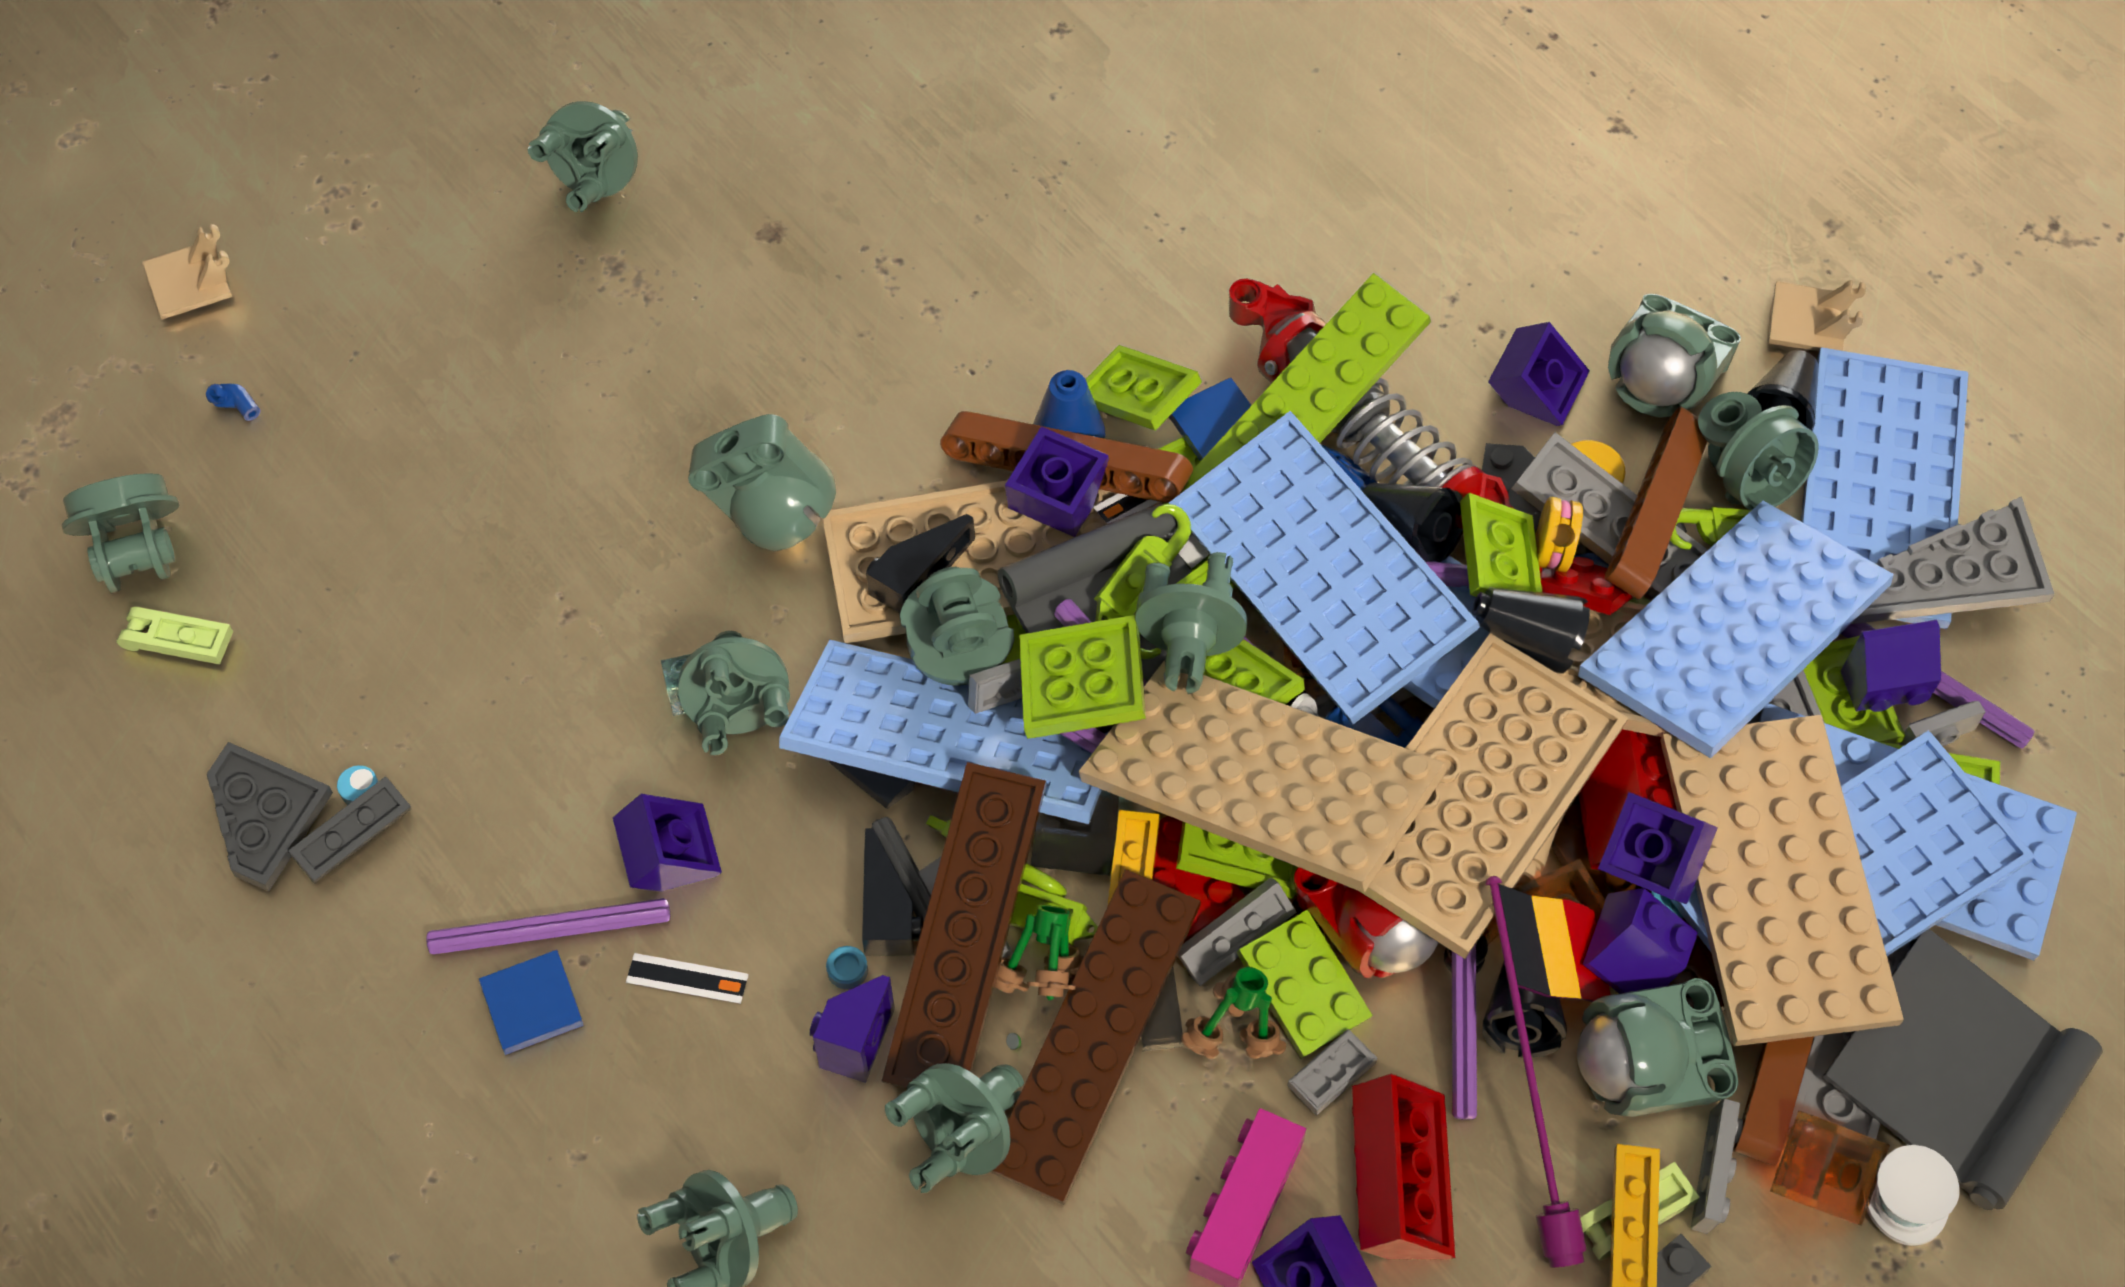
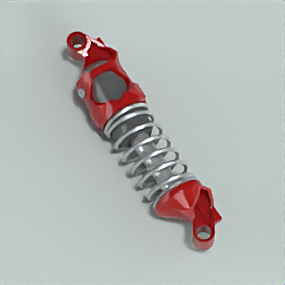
M1244 278L1235 281L1230 287L1229 317L1237 325H1260L1263 329L1257 366L1259 372L1272 384L1327 323L1316 314L1313 300L1289 295L1278 284L1271 287L1260 281ZM1379 378L1331 431L1339 433L1337 436V448H1348L1360 442L1353 454L1354 464H1364L1380 454L1370 469V480H1381L1398 469L1388 484H1396L1400 477L1404 475L1409 480L1403 485L1450 488L1458 491L1463 498L1468 493L1515 509L1510 504L1508 492L1502 479L1485 474L1467 458L1456 459L1457 451L1455 444L1448 441L1439 442L1438 428L1431 425L1422 426L1421 412L1414 409L1406 410L1404 396L1397 393L1389 394L1390 388L1385 379ZM1394 399L1399 402L1400 411L1389 416L1390 400ZM1411 415L1415 417L1417 421L1416 428L1403 433L1399 428L1404 420V416ZM1427 431L1432 433L1434 438L1433 444L1420 449L1416 443L1421 432ZM1370 442L1375 449L1366 456L1359 458L1362 450ZM1438 448H1446L1450 451V460L1438 466L1433 461V458ZM1387 458L1392 464L1384 471L1376 474L1379 466ZM1463 464V466H1459L1453 470L1454 465ZM1460 515L1458 527L1463 529L1462 516Z

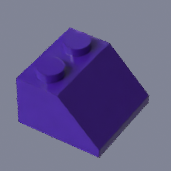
M1550 322L1516 328L1488 383L1509 407L1555 426L1563 425L1590 370Z
M1041 426L1005 484L1008 508L1076 537L1094 506L1109 455Z
M1937 620L1861 633L1840 670L1855 711L1871 709L1874 712H1879L1890 708L1892 705L1904 703L1919 705L1931 698L1941 681L1940 626Z
M1629 792L1598 869L1672 900L1687 904L1718 827Z
M640 794L612 817L630 888L662 892L717 877L722 873L705 808L702 803Z
M1644 888L1609 893L1583 965L1618 993L1667 986L1687 967L1698 932Z
M881 975L830 998L826 1003L823 1013L817 1012L810 1027V1036L813 1037V1051L816 1052L819 1068L864 1083L867 1082L895 1010L890 977Z
M1341 1215L1310 1218L1252 1261L1264 1287H1377Z

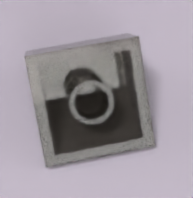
M1101 790L1089 824L1039 813L1033 836L1031 865L1033 867L1110 876L1116 843L1119 796Z

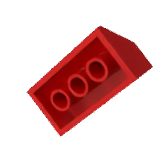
M1622 729L1578 793L1591 869L1599 870L1598 867L1629 792L1677 811L1660 742L1662 737Z
M1392 1073L1352 1086L1360 1250L1388 1260H1449L1456 1258L1445 1094Z

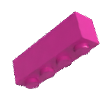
M1259 1108L1254 1121L1248 1118L1245 1120L1237 1142L1243 1144L1237 1158L1232 1155L1228 1157L1221 1173L1220 1179L1226 1181L1220 1195L1213 1192L1205 1207L1203 1216L1209 1218L1203 1232L1195 1230L1188 1244L1186 1254L1191 1256L1189 1271L1224 1287L1240 1286L1302 1148L1307 1128Z

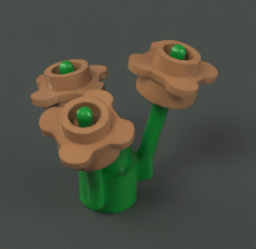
M1039 905L1037 906L1036 915L1027 914L1025 928L1011 958L1001 959L995 988L1006 993H1013L1015 988L1027 992L1029 986L1039 987L1038 995L1046 996L1048 1000H1053L1054 997H1063L1064 989L1075 990L1076 986L1068 985V980L1076 976L1084 956L1081 955L1078 947L1069 945L1070 911L1057 906ZM1034 932L1037 934L1036 941L1049 944L1050 949L1048 950V955L1044 957V963L1047 966L1044 967V970H1036L1035 982H1027L1026 984L1023 980L1027 970L1018 963Z
M1248 966L1233 971L1225 982L1216 983L1213 988V994L1217 999H1221L1222 1002L1211 1018L1200 1016L1196 1019L1190 1018L1185 1024L1187 1032L1181 1036L1182 1043L1196 1054L1204 1055L1209 1059H1215L1219 1055L1217 1046L1222 1043L1224 1035L1218 1023L1228 1010L1231 1016L1240 1017L1245 1011H1250L1257 1007L1259 1008V1019L1252 1021L1247 1028L1240 1031V1040L1244 1041L1247 1046L1246 1055L1250 1058L1258 1059L1271 1056L1272 1054H1283L1286 1050V1043L1280 1040L1279 1026L1275 1022L1268 1020V1009L1272 997L1265 993L1268 987L1266 975L1262 971Z

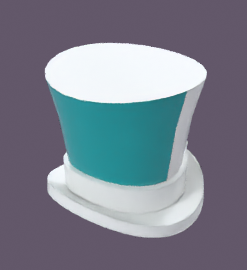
M1906 1145L1890 1152L1882 1161L1880 1168L1870 1177L1864 1190L1865 1207L1876 1227L1890 1239L1909 1246L1923 1245L1935 1239L1943 1230L1948 1216L1957 1205L1959 1198L1958 1178L1950 1163L1936 1151L1919 1145Z

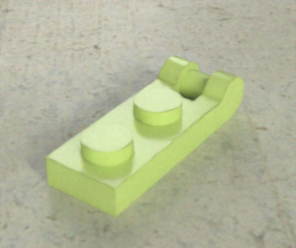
M131 607L126 618L129 622L126 629L121 630L116 642L120 647L130 651L141 649L220 665L233 630L230 624L142 607ZM149 627L147 633L142 632L144 628Z
M1675 1162L1659 1171L1658 1225L1696 1204L1700 1198ZM1612 1199L1580 1217L1583 1233L1593 1243L1592 1251L1599 1261L1611 1255V1235H1607L1601 1224L1608 1219L1612 1222Z

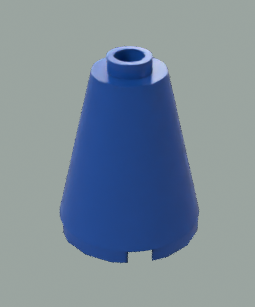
M1064 370L1056 373L1050 380L1033 424L1105 439L1104 422L1086 379L1083 375L1073 370Z

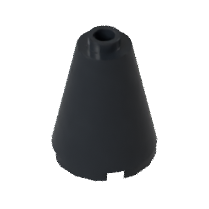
M1801 350L1788 352L1747 394L1753 396L1759 402L1762 411L1782 405L1795 408L1799 414L1797 420L1812 431L1816 419L1819 364L1815 357L1808 352Z
M1375 482L1367 485L1362 491L1425 562H1442L1455 550L1463 533V529L1458 527L1461 515L1460 501L1463 499L1458 491L1442 487Z
M1489 587L1485 593L1480 592L1477 595L1473 604L1472 614L1476 616L1479 626L1553 672L1563 674L1574 662L1567 659L1572 648L1580 651L1589 624L1590 608L1583 606L1588 602L1587 599L1579 596Z
M1503 961L1483 1019L1482 1035L1486 1043L1496 1051L1505 1054V1048L1519 1050L1518 1057L1523 1058L1505 962ZM1518 987L1531 1057H1543L1556 1052L1561 1048V1041L1564 1038L1566 1040L1567 1025L1560 998L1546 997Z

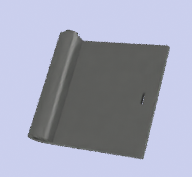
M1164 503L1155 504L1000 568L998 570V580L1001 590L1026 634L1065 627L1055 617L1054 612L1056 607L1066 599H1071L1092 622H1095L1097 601L1094 598L1135 544L1146 536H1156L1168 542L1176 532L1178 527L1177 521L1171 514H1162L1158 518L1152 517V512L1158 506L1164 505ZM1177 554L1171 562L1172 565L1169 567L1170 577L1168 578V585L1176 584L1192 572L1189 565L1179 554ZM1139 632L1141 648L1145 650L1159 648L1146 640ZM1161 649V654L1152 659H1141L1142 675L1147 682L1163 661L1166 660V650ZM1114 725L1096 727V729L1107 733Z
M1928 929L1915 939L1892 973L1904 1018L1903 1022L1898 1026L1853 1031L1823 1075V1078L1907 1145L1925 1146L1943 1156L1954 1169L1959 1186L1970 1194V1199L1977 1206L1985 1210H1993V1208L2003 1209L2093 1069L2103 1050L2100 1043L2093 1036L2075 1028H2067L2061 1032L1937 934Z

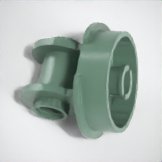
M1728 392L1718 395L1707 402L1702 408L1698 418L1699 429L1704 439L1709 442L1708 455L1710 461L1717 470V474L1723 477L1724 487L1727 490L1725 498L1731 504H1742L1747 509L1753 510L1759 503L1765 501L1776 507L1789 499L1807 480L1817 460L1819 443L1816 435L1797 420L1799 414L1795 408L1782 405L1762 411L1759 402L1753 396L1742 392Z
M145 473L115 477L81 487L64 497L63 502L68 519L62 523L63 532L72 536L92 535L93 546L87 549L91 569L98 582L104 581L111 593L121 590L120 577L133 574L134 570L137 569L144 571L154 568L161 580L170 577L169 563L175 562L174 550L166 528H158L156 520L179 508V501L177 497L168 494L162 475ZM138 520L142 521L143 532L109 541L107 533L115 531V526Z
M947 567L934 572L928 577L929 579L924 581L909 595L901 609L900 621L901 626L906 628L909 655L919 671L928 678L942 684L968 685L970 675L999 666L1005 661L1014 643L1013 629L1008 627L1006 614L999 603L1001 594L996 586L982 579L979 572L975 569Z

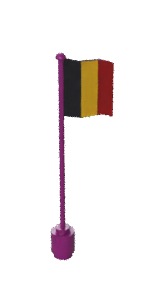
M1490 876L1487 878L1485 886L1490 885L1551 1200L1550 1204L1543 1205L1544 1213L1536 1215L1543 1256L1549 1259L1551 1268L1576 1265L1585 1262L1583 1252L1587 1250L1578 1208L1570 1209L1568 1201H1559L1518 987L1546 997L1586 1000L1591 1003L1602 996L1611 995L1609 985L1583 965L1597 925L1595 913L1587 906L1571 900L1528 895L1501 885L1499 883H1502L1499 877Z

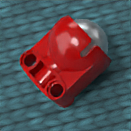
M1300 867L1297 868L1294 874V883L1299 907L1304 911L1308 910L1350 967L1364 978H1371L1373 975L1383 978L1395 973L1412 970L1423 964L1437 947L1438 942L1360 891ZM1310 885L1322 886L1316 890L1306 889Z

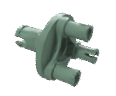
M588 101L566 104L550 117L547 124L541 129L539 136L529 143L531 146L527 150L530 157L537 162L547 160L550 168L559 180L572 189L566 196V203L574 212H578L579 209L580 212H583L590 203L597 202L602 197L616 194L631 181L635 174L638 162L637 147L632 130L625 124L630 118L621 110H609L600 104Z
M1215 552L1209 555L1207 578L1202 585H1168V578L1170 577V568L1161 563H1151L1146 566L1143 592L1138 596L1135 621L1139 632L1146 640L1167 651L1164 680L1166 687L1173 692L1177 689L1180 673L1188 675L1187 694L1198 691L1203 682L1206 657L1225 653L1235 648L1245 637L1247 616L1242 606L1232 598L1233 588L1230 585L1233 558L1228 556L1225 564L1226 553Z
M724 631L719 633L713 641L695 650L680 670L678 695L681 706L688 717L697 724L698 730L702 734V748L704 752L707 753L709 751L710 745V755H720L726 751L728 747L726 734L747 733L759 729L766 724L771 727H782L789 719L787 703L790 699L787 669L780 656L764 643L744 638L741 633L736 631Z
M946 1063L936 1064L909 1082L906 1091L885 1105V1114L888 1120L895 1126L902 1127L913 1117L920 1135L932 1150L931 1157L918 1167L913 1168L909 1173L911 1184L916 1190L924 1185L921 1188V1193H927L946 1176L953 1177L959 1171L970 1175L987 1174L1005 1160L1010 1148V1129L1004 1111L1017 1102L1021 1091H1015L1024 1084L1022 1076L1015 1068L1007 1064L998 1065L978 1078L960 1066Z
M703 1170L689 1176L684 1182L682 1189L670 1193L668 1199L638 1209L637 1220L641 1230L646 1235H651L658 1230L678 1223L680 1225L678 1230L680 1240L686 1239V1242L682 1243L687 1251L691 1252L698 1265L697 1269L670 1278L667 1282V1287H744L754 1279L758 1269L759 1247L757 1238L771 1233L781 1225L785 1226L794 1220L798 1214V1206L792 1191L783 1184L742 1197L726 1177L713 1170Z

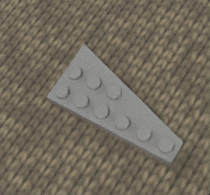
M2022 496L2010 501L2008 506L1996 511L1993 509L1981 514L1978 519L1965 525H1955L1914 543L1906 551L1892 556V554L1880 558L1876 564L1894 574L1892 583L1851 624L2050 602L2054 596V591Z

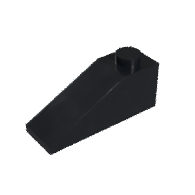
M965 514L889 547L880 558H875L867 568L866 579L869 595L900 614L905 601L918 586L929 579L928 577L934 572L951 567L975 540L973 517Z
M865 828L862 927L864 955L914 956V941H919L922 931L921 917H914L912 901L874 829Z

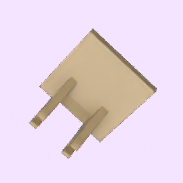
M209 225L211 229L209 234H205L200 227L197 230L193 246L142 262L162 320L232 297L226 281L225 270L230 261L227 253L224 251H219L220 259L218 258L216 241L220 238V232L216 225Z
M1849 280L1841 287L1832 291L1776 281L1768 343L1818 352L1821 347L1843 351L1846 336L1853 328L1859 327L1863 323L1861 311H1858L1854 318L1849 317V307L1856 299L1862 298L1865 295V283L1860 282L1859 287L1853 289V281Z

